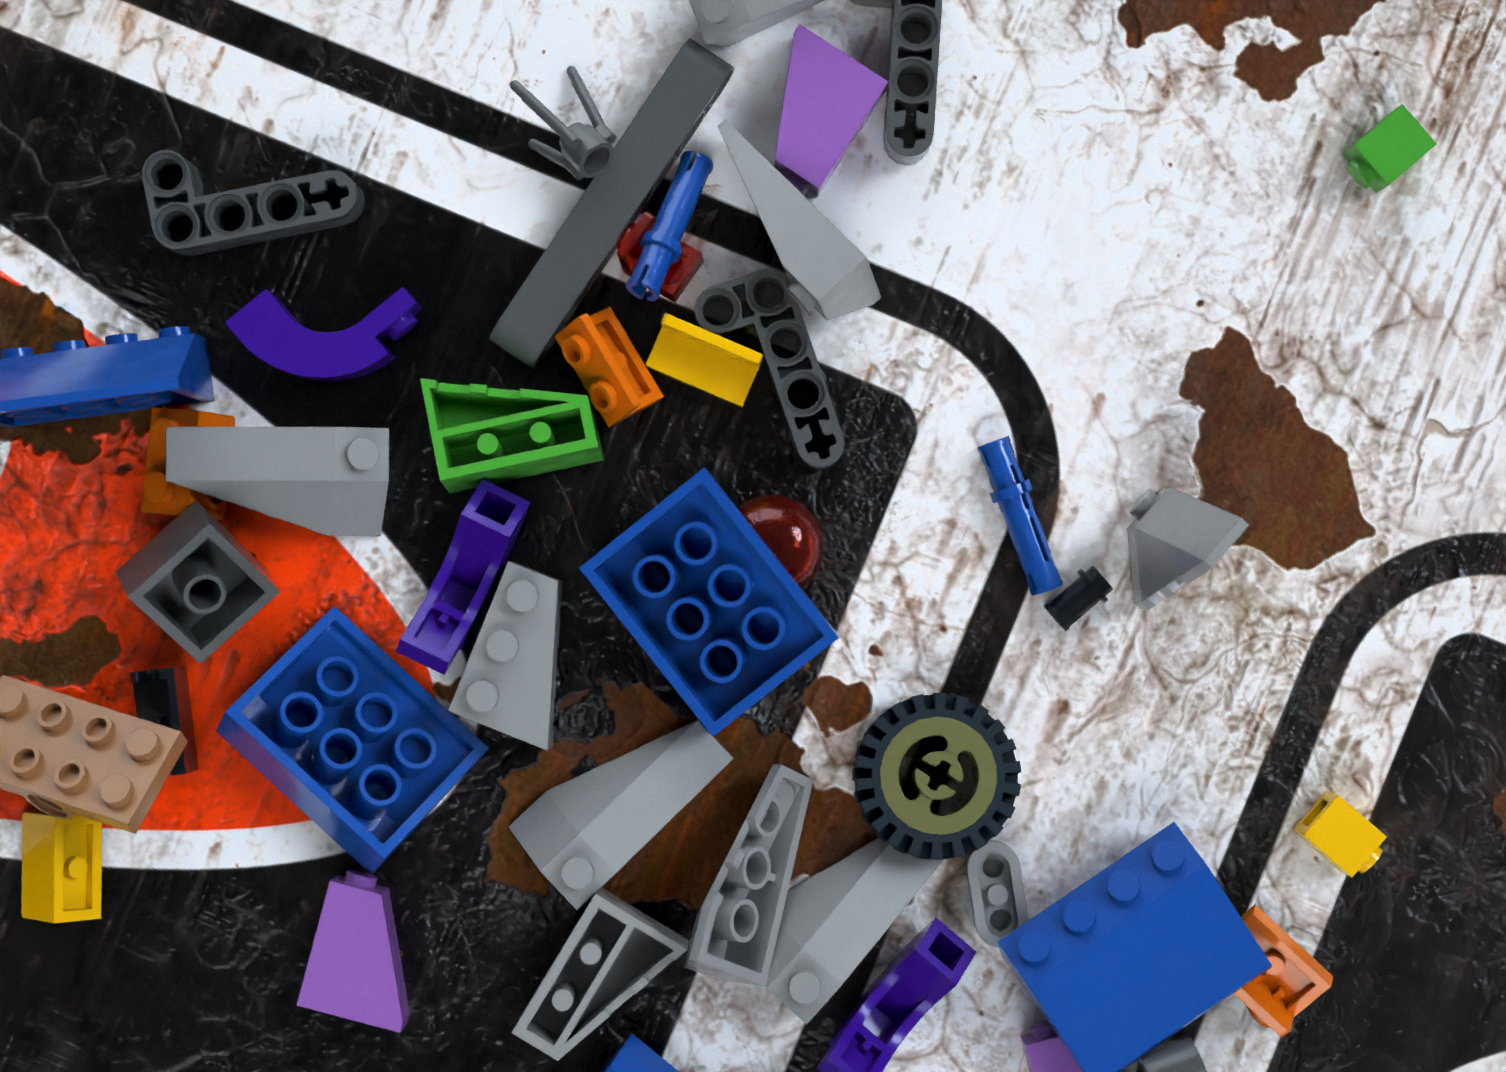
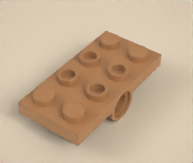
M3 675L0 679V789L23 796L37 809L58 819L71 820L73 815L77 814L136 834L188 742L182 732Z

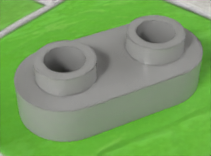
M989 840L985 846L968 854L966 874L975 928L987 944L999 948L997 943L999 940L1029 920L1019 859L1007 844L997 840ZM989 857H997L1001 861V870L993 876L986 875L982 869L984 861ZM999 909L1006 910L1010 916L1007 925L1001 928L994 927L990 921L993 912Z

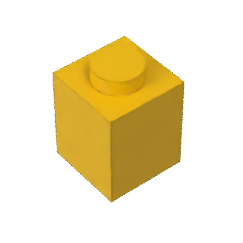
M1327 790L1293 829L1298 836L1336 869L1350 877H1353L1357 871L1361 874L1366 872L1376 863L1382 854V849L1379 846L1387 838L1342 797Z

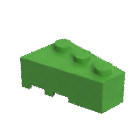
M420 378L439 479L449 494L477 488L482 479L496 484L604 460L595 414L588 395L520 389V391L488 388L487 385L470 383V386L438 383L437 380Z

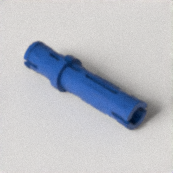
M685 151L681 155L679 166L651 231H646L641 238L639 246H641L642 252L630 279L626 283L627 290L639 299L643 300L646 289L649 290L646 297L647 301H656L658 299L660 289L671 264L676 263L681 256L680 242L714 166L712 161L702 153L697 152L693 164L691 163L694 155L693 151Z
M1009 436L979 446L977 450L985 465L993 492L989 493L993 503L998 502L1019 562L1025 573L1031 596L1062 586L1063 581L1055 566L1041 523L1032 504L1029 490L1033 488L1030 480H1024L1014 455Z

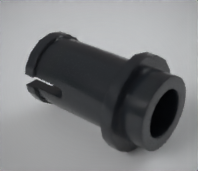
M1091 566L1085 572L1082 569L1077 571L1080 577L1052 601L1044 605L1048 613L1065 632L1100 600L1104 604L1109 601L1106 595L1113 588L1094 566Z

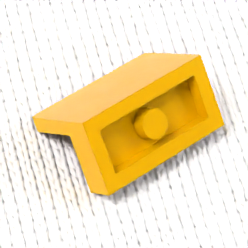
M664 313L661 320V330L645 366L743 408L763 361V354Z
M24 812L22 815V917L48 923L101 919L102 823L74 814L71 820H62L46 813Z

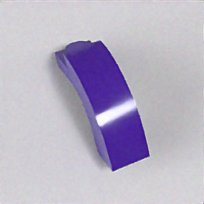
M401 287L356 325L338 332H317L301 325L278 296L265 289L225 323L248 350L269 365L300 378L336 382L365 376L394 360L395 356L383 341L389 336L393 341H396L407 334L418 323L415 315L423 308L410 292Z
M481 480L460 515L451 545L432 586L399 640L397 653L443 675L446 674L459 649L462 650L495 588L523 524L530 504L529 501L488 481Z
M935 918L901 950L854 1005L829 1040L830 1048L817 1066V1069L821 1072H883L892 1055L912 1028L941 998L958 984L976 951L939 919Z

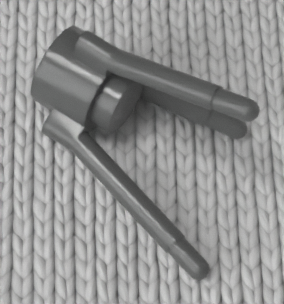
M569 66L566 72L593 126L578 122L567 127L517 80L511 81V90L560 136L561 152L536 139L529 140L528 146L567 169L577 180H581L583 177L593 178L607 169L614 157V148L611 144L616 140V135L605 125L589 91L574 66Z

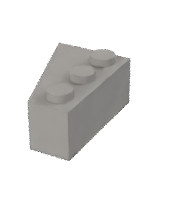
M508 561L448 711L548 751L553 747L554 705L557 684L556 671L563 581L519 563Z
M601 887L593 895L516 1023L512 1034L558 1061L610 1017V1014L631 996L645 987L652 978L673 960H676L687 951L689 940Z

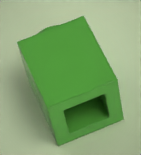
M1401 104L1343 152L1342 155L1349 162L1346 168L1351 177L1361 187L1365 189L1371 187L1375 193H1378L1395 181L1437 143L1406 107Z

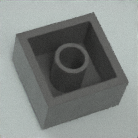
M197 500L189 505L116 571L127 597L199 664L206 660L280 593L267 569Z

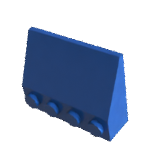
M178 326L157 330L158 338L138 341L136 333H124L106 336V345L86 348L84 340H71L53 343V352L33 355L32 347L1 350L0 427L10 428L152 409V407L162 408L215 401L207 338L196 333L190 334V327Z
M705 467L579 568L712 737L840 637Z
M335 606L225 711L216 730L221 737L371 875L489 749Z
M1175 822L997 942L1002 958L1082 1072L1122 1071L1272 967V964L1207 864Z

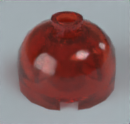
M763 494L744 501L737 507L801 589H803L815 577L823 560L824 537L816 517L802 503L785 495Z

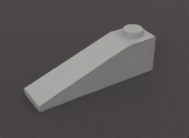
M1162 488L1157 494L1149 489L1131 509L1130 514L1136 519L1127 528L1133 603L1140 609L1149 610L1162 598L1157 594L1158 591L1168 598L1175 593L1183 582L1189 584L1212 569L1249 524L1239 516L1174 488Z
M781 764L772 765L697 913L692 937L689 942L685 968L718 980L758 986L766 985L813 779Z

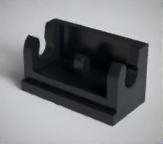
M186 665L130 672L137 717L181 731L188 741L170 773L171 776L199 770Z

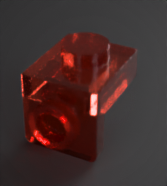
M647 211L643 213L637 223L631 222L625 227L617 242V255L622 271L630 277L642 252L641 246H639L641 238L646 231H651L656 216ZM682 241L680 242L681 256L676 263L671 264L660 289V294L674 303L704 262L703 254Z

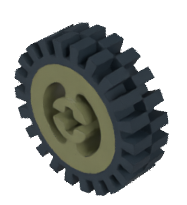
M933 693L931 695L920 694L912 696L905 701H900L878 717L865 732L864 738L857 748L854 757L856 758L855 767L852 769V781L855 784V792L853 793L856 804L859 803L863 813L861 815L866 824H869L874 829L875 835L903 854L906 853L920 859L937 860L964 856L967 853L982 848L992 837H996L1003 830V824L1008 818H1011L1016 808L1013 804L1015 798L1019 796L1021 784H1018V773H1021L1020 761H1016L1013 751L1017 748L1013 739H1008L1004 733L1005 726L999 719L994 720L988 714L989 710L981 704L976 706L968 702L969 698L959 695L956 697L947 696L946 693ZM938 739L942 743L941 751L931 752L919 758L917 763L929 769L941 764L945 767L942 776L955 785L962 783L963 770L957 759L959 754L966 756L972 768L973 782L970 794L964 804L949 815H934L930 811L931 802L949 798L956 791L946 785H939L933 790L927 786L930 777L916 768L910 772V784L915 792L913 800L907 799L900 787L899 767L906 751L917 741Z

